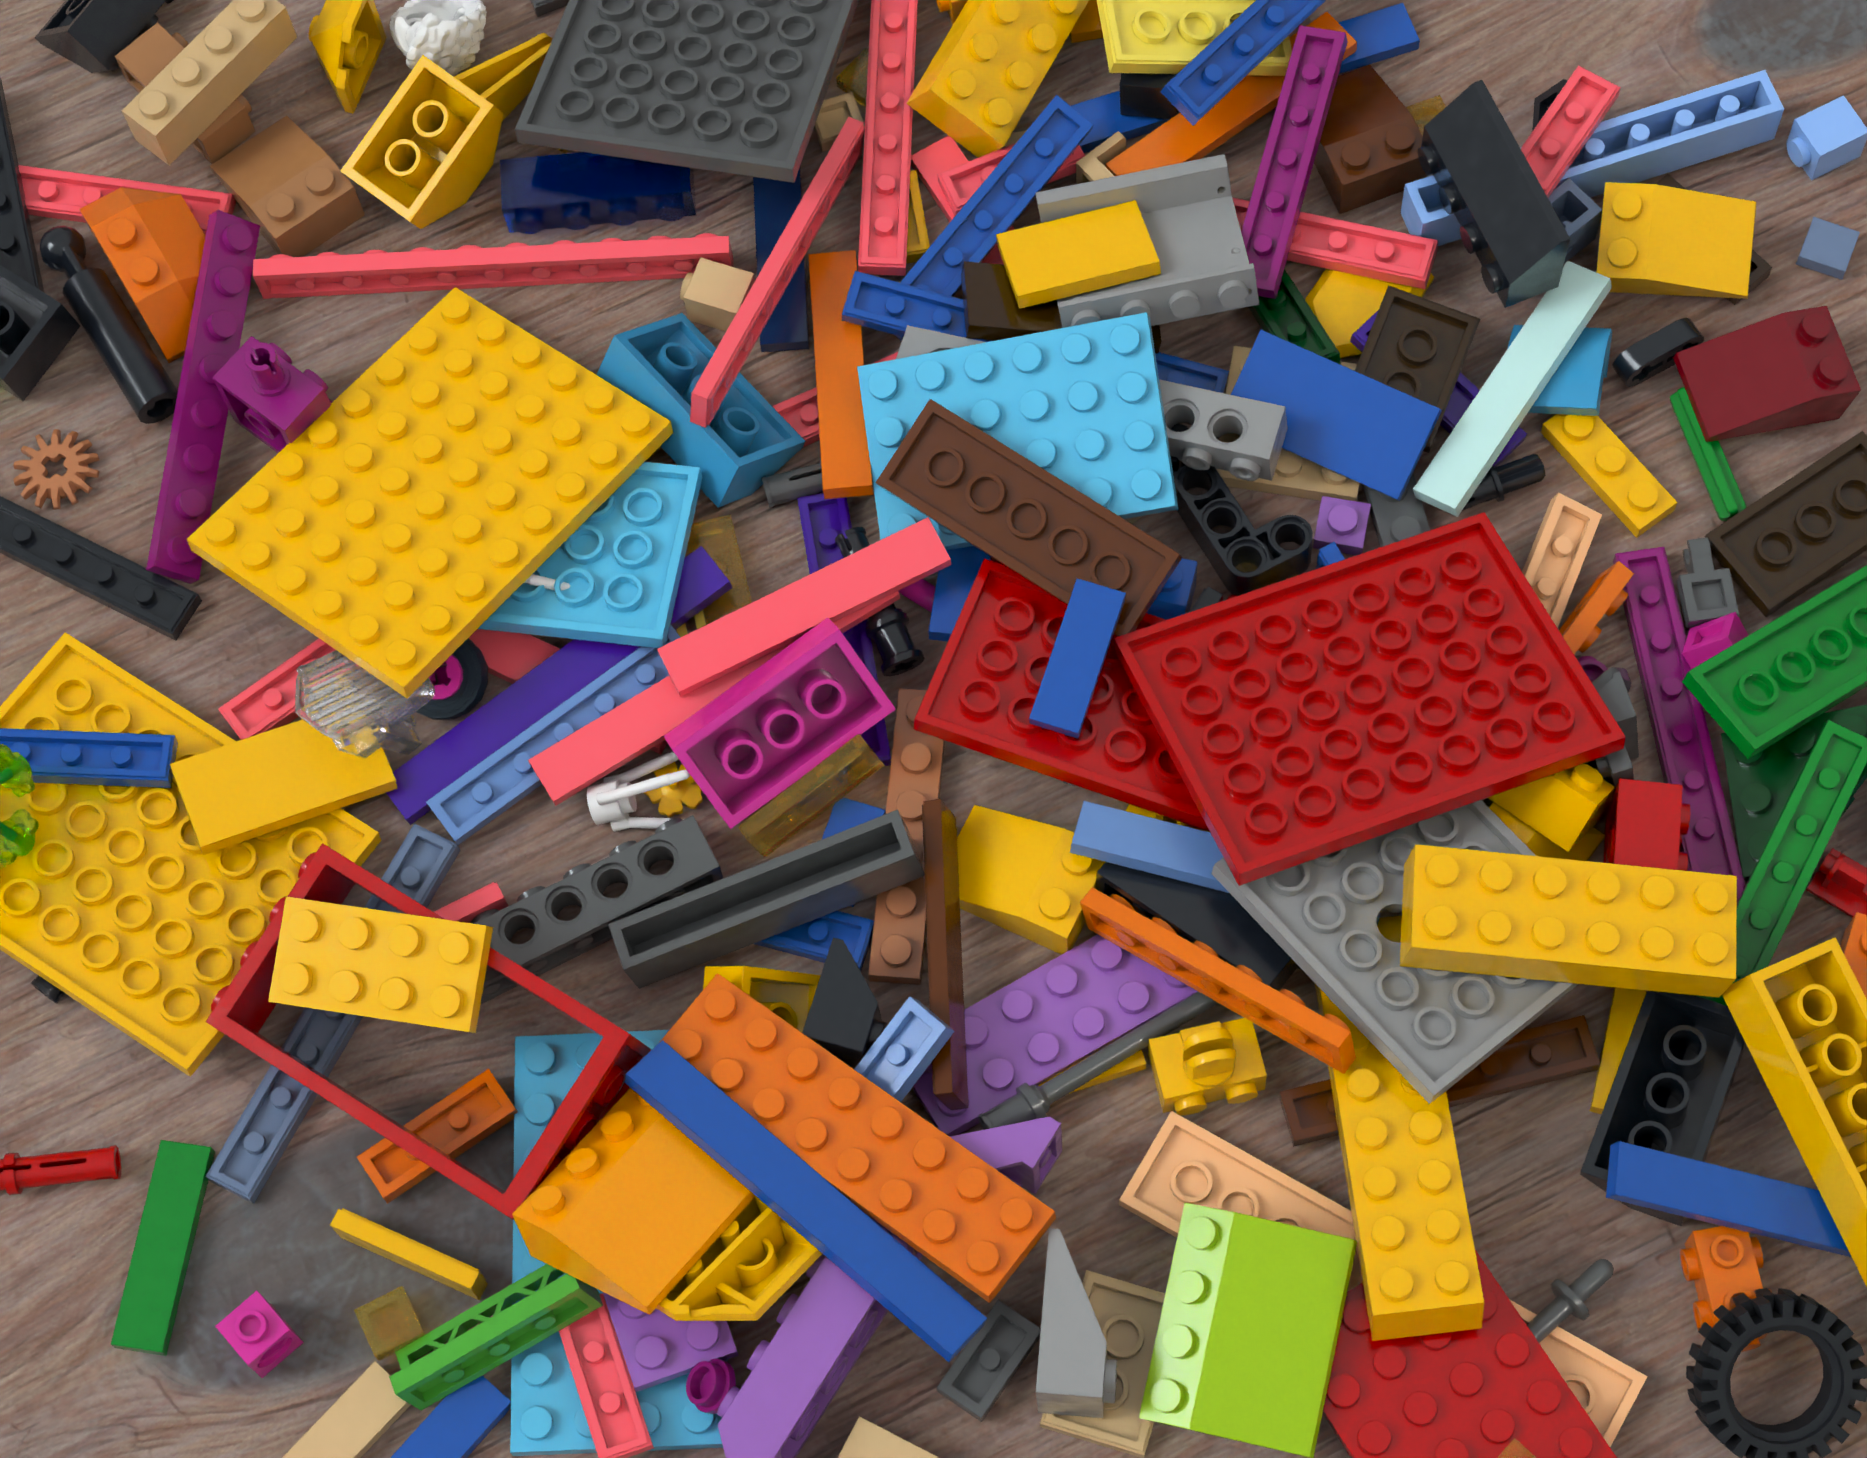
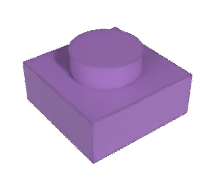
M1322 496L1313 548L1320 549L1335 542L1341 553L1351 555L1362 554L1371 504Z

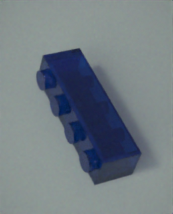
M586 152L500 160L502 212L509 233L536 234L545 229L556 228L581 230L589 225L609 223L624 226L633 224L636 221L651 219L676 221L684 216L696 215L693 168Z

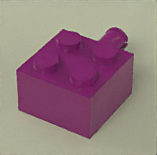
M251 336L212 378L234 421L279 453L288 443H292L331 406L332 401L326 394L329 388L313 371L306 369L302 373L291 365V358L280 347L273 343H261Z

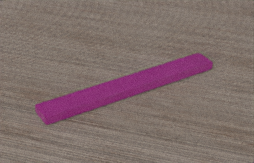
M1665 547L1616 553L1613 563L1615 564L1620 561L1634 573L1623 588L1628 593L1623 606L1664 783L1683 785L1682 803L1690 804L1689 829L1687 835H1682L1680 852L1688 854L1687 871L1737 876L1738 902L1745 888V883L1703 706L1682 683V680L1691 668L1682 654L1686 635Z

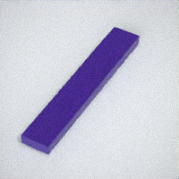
M821 493L797 498L810 574L843 559L841 551L836 545L835 538L839 534H843L845 539H847L845 531L852 528L847 497L824 499V494ZM866 619L844 632L843 635L878 683L871 639L867 637L865 632L866 622L868 621ZM884 718L839 750L843 773L891 765V754Z

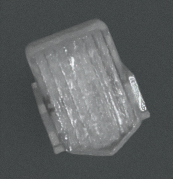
M337 650L310 663L300 665L296 669L298 675L295 691V713L321 734L332 738L339 751L366 759L380 747L409 755L422 745L413 728L416 726L413 713L434 697L435 689L430 678L407 699Z

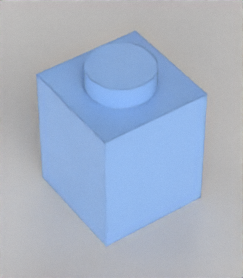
M1843 95L1794 119L1786 142L1787 152L1792 162L1797 167H1802L1812 181L1860 157L1867 140V127Z

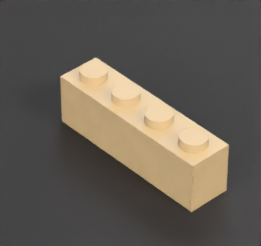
M233 0L122 110L135 140L170 166L297 38L286 7L277 0Z

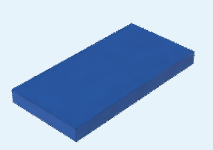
M1260 330L1231 392V395L1285 406L1288 429L1282 449L1400 501L1442 412L1440 408L1263 330Z

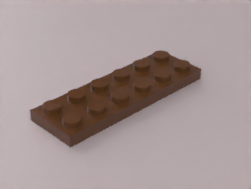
M929 399L875 482L881 488L1066 605L1069 603L1077 578L1125 592L1126 599L1114 635L1117 637L1136 630L1182 559V556L1173 549L932 399Z

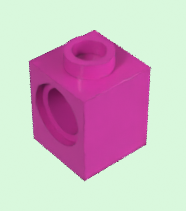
M257 1290L215 1326L244 1362L261 1378L266 1376L304 1343L272 1304Z

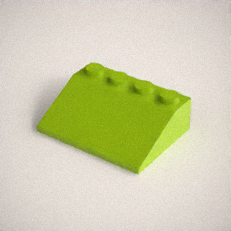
M1184 1203L1139 1418L1167 1426L1314 1458L1358 1241L1237 1212Z

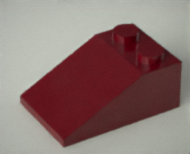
M1827 306L1784 312L1677 352L1673 357L1706 442L1837 420L1861 391Z

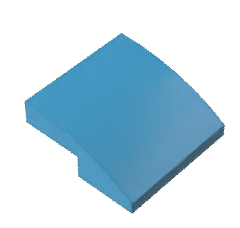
M1524 325L1513 326L1508 348ZM1584 328L1528 413L1599 416L1603 378H1607L1612 340L1611 328Z

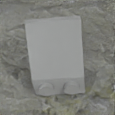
M1049 1228L1036 1380L1038 1413L1103 1418L1104 1403L1115 1404L1117 1360L1107 1359V1342L1060 1229Z

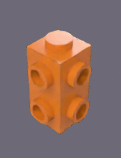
M1724 1226L1692 1231L1685 1242L1686 1248L1680 1250V1261L1684 1277L1687 1281L1694 1280L1699 1301L1693 1303L1694 1318L1698 1331L1704 1322L1713 1328L1719 1321L1713 1312L1721 1305L1730 1311L1736 1307L1732 1298L1744 1293L1750 1299L1756 1298L1755 1290L1763 1289L1758 1271L1764 1265L1763 1253L1758 1238L1756 1236L1750 1237L1749 1232ZM1768 1333L1751 1341L1741 1352L1761 1346L1759 1340L1764 1339Z

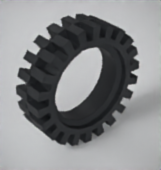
M1764 1288L1755 1290L1756 1298L1750 1299L1744 1293L1732 1298L1736 1307L1729 1311L1721 1305L1713 1313L1718 1317L1719 1321L1713 1328L1704 1322L1698 1331L1705 1337L1702 1346L1692 1342L1689 1355L1696 1360L1695 1366H1686V1378L1694 1385V1388L1687 1390L1690 1401L1698 1408L1695 1411L1698 1418L1709 1429L1708 1431L1740 1458H1743V1456L1746 1458H1809L1808 1453L1813 1451L1821 1458L1830 1454L1832 1450L1826 1442L1834 1437L1842 1444L1850 1434L1841 1427L1847 1419L1855 1424L1858 1423L1862 1413L1854 1407L1855 1401L1866 1402L1867 1389L1860 1384V1379L1867 1378V1366L1858 1358L1865 1355L1861 1344L1851 1337L1854 1333L1834 1313L1822 1304L1820 1305L1813 1298L1802 1293L1798 1296L1789 1289L1778 1288V1294H1773L1770 1290ZM1779 1330L1795 1331L1808 1336L1818 1348L1823 1362V1380L1820 1392L1813 1404L1802 1415L1781 1424H1758L1744 1418L1735 1407L1731 1395L1730 1382L1734 1363L1741 1351L1754 1339L1770 1332Z

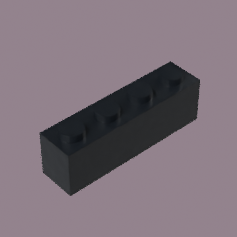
M1105 862L1097 871L1096 889L1107 896L1117 894L1123 897L1133 906L1136 912L1150 920L1153 917L1164 920L1176 931L1177 935L1191 943L1201 941L1207 944L1218 954L1220 959L1234 967L1244 965L1250 968L1261 978L1263 983L1277 991L1282 988L1298 968L1293 959L1230 893Z

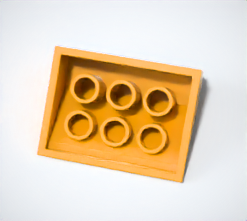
M630 1088L512 1213V1216L532 1257L650 1315L754 1199L755 1195Z

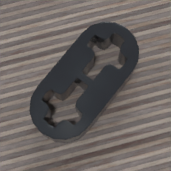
M1682 318L1625 349L1614 360L1612 366L1626 386H1636L1675 365L1673 357L1677 352L1703 343L1704 337L1690 318Z

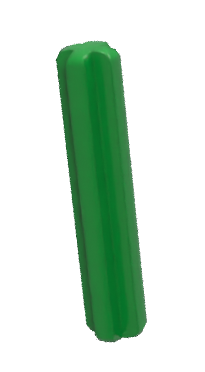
M1685 387L1680 388L1670 396V403L1718 518L1721 521H1727L1747 508L1719 440L1705 441Z

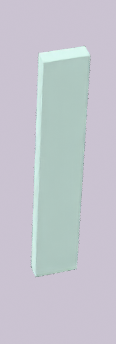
M1570 261L1566 262L1562 270L1559 286L1545 293L1413 488L1415 498L1456 517L1459 516L1611 290L1610 278Z

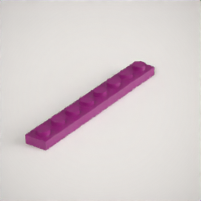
M216 210L209 215L146 567L147 571L189 584L199 580L203 558L191 551L187 538L211 514L229 410L212 377L240 347L253 272V259H255L260 225L220 210Z

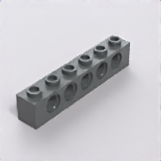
M692 815L684 820L674 818L661 824L655 830L654 835L639 842H624L615 847L609 853V857L593 865L589 863L580 864L566 872L563 880L546 888L543 886L531 888L522 893L516 903L500 911L498 909H491L482 912L471 923L493 927L490 947L534 975L539 976L613 939L608 924L721 880L723 875L694 816ZM659 860H669L674 863L670 871L663 875L649 873L650 867ZM621 882L628 885L626 891L619 897L607 898L603 896L605 889L613 883ZM569 905L581 907V911L575 919L570 921L557 919L559 912L564 907ZM522 928H532L535 930L533 937L524 944H514L511 942L513 935ZM487 966L481 1004L518 985Z

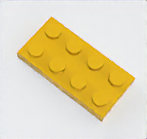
M286 897L268 1002L476 1033L493 927Z

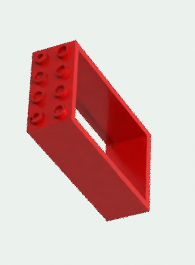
M322 843L317 852L311 853L302 863L298 872L299 880L289 895L281 898L273 907L269 916L270 924L259 941L250 944L243 953L240 960L241 968L230 985L223 987L213 999L211 1014L206 1022L514 1220L512 1213L630 1089L624 1083L626 1073L647 1055L651 1049L625 1030L490 947L488 967L603 1038L507 1190L503 1191L258 1033L277 1004L268 1002L286 897L342 905L356 884L403 914L444 919Z

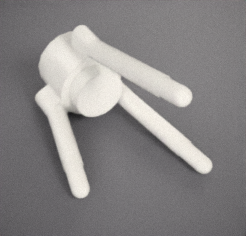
M672 751L624 773L605 777L604 783L588 786L587 802L591 817L596 825L610 822L614 832L629 828L657 829L661 824L671 820V818L629 817V813L635 812L637 809L635 795L686 780L690 776L689 772L681 770L638 783H630L679 760Z

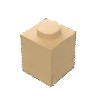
M700 257L694 273L689 272L685 276L680 291V299L684 301L688 319L726 332L754 284L755 275L752 272Z

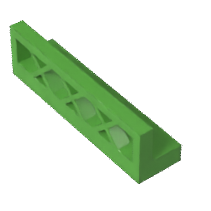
M545 1264L396 1351L395 1354L401 1370L389 1376L395 1395L422 1411L603 1306L598 1290Z

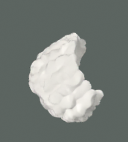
M481 0L407 1L404 7H399L397 12L390 17V33L398 49L406 56V65L410 69H413L422 55H424L446 72L455 76L461 70L471 66V63L475 61V54L480 50V42L484 39L483 29L486 24V7Z

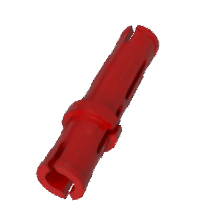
M113 1145L107 1148L20 1157L17 1152L7 1153L4 1159H0V1191H7L8 1195L21 1194L24 1188L112 1178L114 1180L120 1179L122 1167L119 1148L117 1145Z

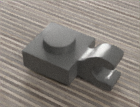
M1708 537L1687 540L1688 549H1683V559L1688 574L1679 575L1676 581L1686 628L1695 627L1736 612L1739 616L1730 569L1714 570Z

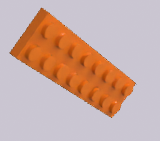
M718 973L661 1039V1041L666 1042L865 1214L989 1303L995 1298L1056 1219L1053 1209Z

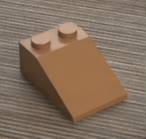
M287 115L210 165L211 171L226 190L233 194L235 201L252 223L260 225V233L277 254L303 257L365 216L351 182L330 156Z

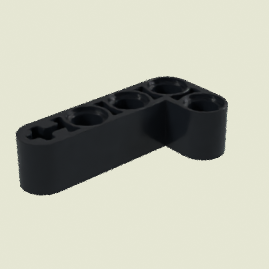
M1178 423L1170 430L1183 432L1189 428ZM1171 456L1178 503L1177 512L1226 589L1232 595L1239 596L1298 576L1308 569L1311 563L1313 531L1305 519L1297 515H1285L1255 529L1214 466H1210L1208 470H1197L1186 466L1182 462V466L1179 468L1178 458ZM1195 487L1207 490L1205 494L1192 495L1187 491ZM1222 525L1230 527L1232 530L1228 533L1220 534L1211 529ZM1285 542H1294L1301 547L1295 550H1285L1279 545ZM1242 564H1251L1256 566L1257 569L1247 573L1237 570L1236 567Z

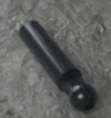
M67 226L53 227L45 232L40 242L42 260L51 270L66 274L69 280L65 283L62 293L140 422L151 424L171 416L175 410L178 391L104 270L100 268H87L85 265L86 247L83 236L76 229Z

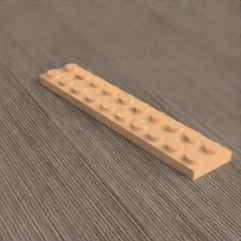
M1173 1111L1168 1115L1119 1199L1121 1207L1176 1238L1178 1236L1184 1203H1190L1356 1240L1352 1213L1349 1209ZM1357 1247L1348 1291L1363 1282ZM1510 1300L1526 1325L1537 1316V1314ZM1557 1326L1539 1344L1609 1447H1611L1648 1376Z

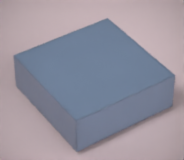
M1813 217L1796 265L1842 280L1860 232Z

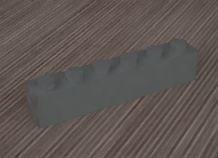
M895 810L608 925L623 970L640 989L925 876L910 832L899 811Z

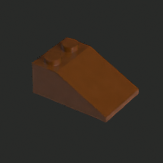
M1370 64L1338 76L1314 161L1339 214L1404 191L1405 184L1428 177L1418 159L1417 151L1421 147L1423 136L1412 114Z

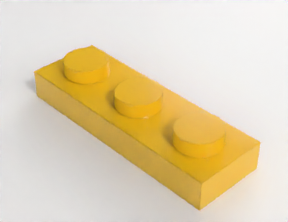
M1556 414L1543 423L1540 433L1636 538L1675 511L1677 501L1599 416Z

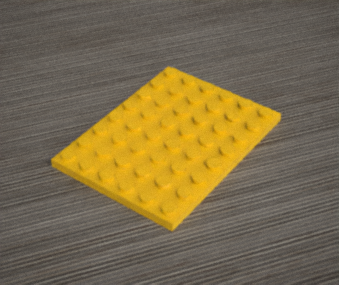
M454 287L331 403V406L292 443H288L187 538V542L191 551L408 699L673 434L672 424L667 418Z
M66 632L0 706V728L175 735L178 742L175 762L236 742ZM174 777L171 788L5 782L0 786V821L27 838L29 844L23 848L0 835V950L191 1077L225 1035L206 1022L211 1014L213 999L223 987L230 985L240 970V960L248 946L255 941H259L270 924L269 916L273 907L281 898L289 895L299 880L298 872L304 860L311 853L317 852L323 843L361 867L382 840L378 831L340 808L203 855Z

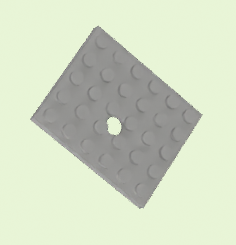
M1482 800L1240 886L1237 884L1224 857L1215 863L1211 874L1429 1104L1579 985L1575 983L1400 966L1401 942L1388 940L1380 933L1377 927V916L1385 910L1391 913L1402 912L1404 864L1415 844L1536 856Z

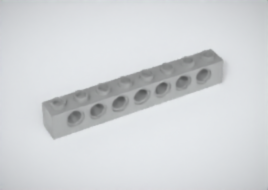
M907 325L896 359L985 342ZM1159 379L1170 456L1177 457L1186 466L1197 470H1208L1210 466H1214L1216 469L1230 471L1233 476L1242 480L1255 481L1258 478L1272 481L1288 429L1285 406ZM1178 423H1189L1192 425L1183 432L1170 430ZM1226 433L1240 435L1237 440L1229 443L1218 440Z

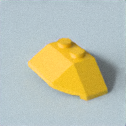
M755 1196L661 1301L656 1309L675 1321H757L822 1253Z

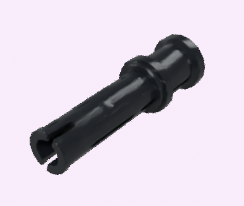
M854 527L846 530L847 539H845L843 534H839L835 538L836 545L839 547L843 558L870 545L866 537L865 528ZM892 603L868 618L865 632L867 637L874 639L884 662L881 665V671L884 676H895L905 673L924 661L923 652L920 649H916L906 627L909 623V618L902 609L896 608L895 604Z

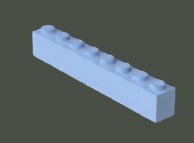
M1762 70L1602 121L1556 188L1570 178L1591 198L1604 193L1605 182L1638 183L1775 138L1784 107L1766 70ZM1432 175L1405 184L1401 216L1409 234L1438 240V246L1461 239V226L1454 213L1449 215L1444 210L1439 197V185Z

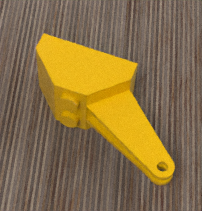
M540 33L532 39L454 77L422 55L345 163L341 172L419 229H423L466 204L493 166L501 123L531 92L552 38L546 33Z

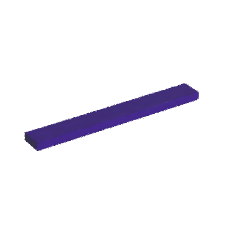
M702 546L686 556L670 623L675 630L733 588L728 578ZM573 639L396 769L393 774L396 779L397 789L386 792L406 821L410 825L431 810L426 801L641 646Z

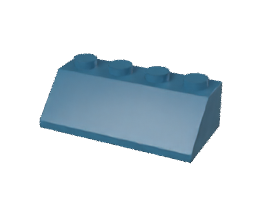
M683 313L614 335L596 375L671 421L673 434L660 447L677 465L700 467L703 477L700 489L718 508L752 495L763 485L762 477L774 475L803 448L806 441L740 372L710 425L704 428L690 422L691 392L717 348Z

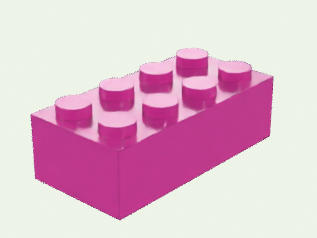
M826 618L664 735V738L728 827L732 829L892 713L896 708L840 629L829 618Z

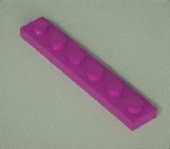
M1299 25L1241 231L1249 264H1254L1258 296L1276 299L1347 46L1346 32Z

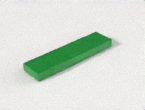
M166 1140L160 1141L112 1336L111 1345L114 1348L167 1356L207 1189L208 1179L205 1176L212 1166L215 1151L211 1147Z

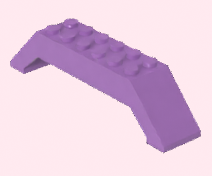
M1051 1117L950 1136L1014 1183L1033 1194L1037 1193L1063 1151L1061 1123ZM876 1222L919 1260L922 1258L923 1255ZM824 1254L807 1269L806 1276L811 1279L801 1295L797 1296L793 1293L783 1305L777 1317V1322L781 1326L771 1342L762 1340L754 1350L747 1364V1368L751 1370V1373L741 1389L733 1386L719 1406L717 1415L722 1418L718 1423V1428L726 1458H796L888 1312L882 1304Z

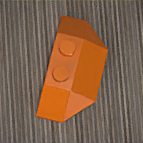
M120 187L79 210L168 363H171L185 354L206 236L181 194Z

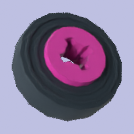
M468 638L408 699L404 697V700L417 713L434 720L456 719L469 713L482 700L488 685V666L482 651ZM435 673L437 674V678L439 681L437 685H435Z

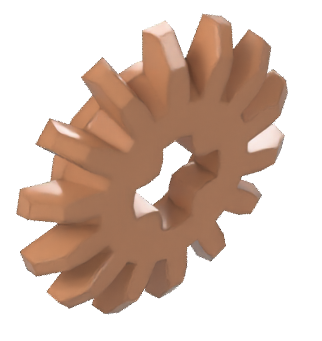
M59 429L53 430L51 444H46L42 435H36L35 439L40 449L36 451L33 448L23 446L21 452L30 457V460L15 461L13 465L14 469L26 470V472L19 474L13 479L15 486L28 483L20 495L26 500L36 493L35 506L42 508L46 498L52 500L53 510L60 509V499L68 497L72 505L78 503L79 501L74 493L81 489L89 494L93 488L85 482L86 477L98 478L100 472L88 467V464L100 461L98 454H84L92 446V443L87 439L74 445L79 435L75 431H71L64 441L61 442V431ZM61 458H64L63 466L67 470L63 476L54 474L50 479L46 478L48 470L45 464L49 460L56 463Z

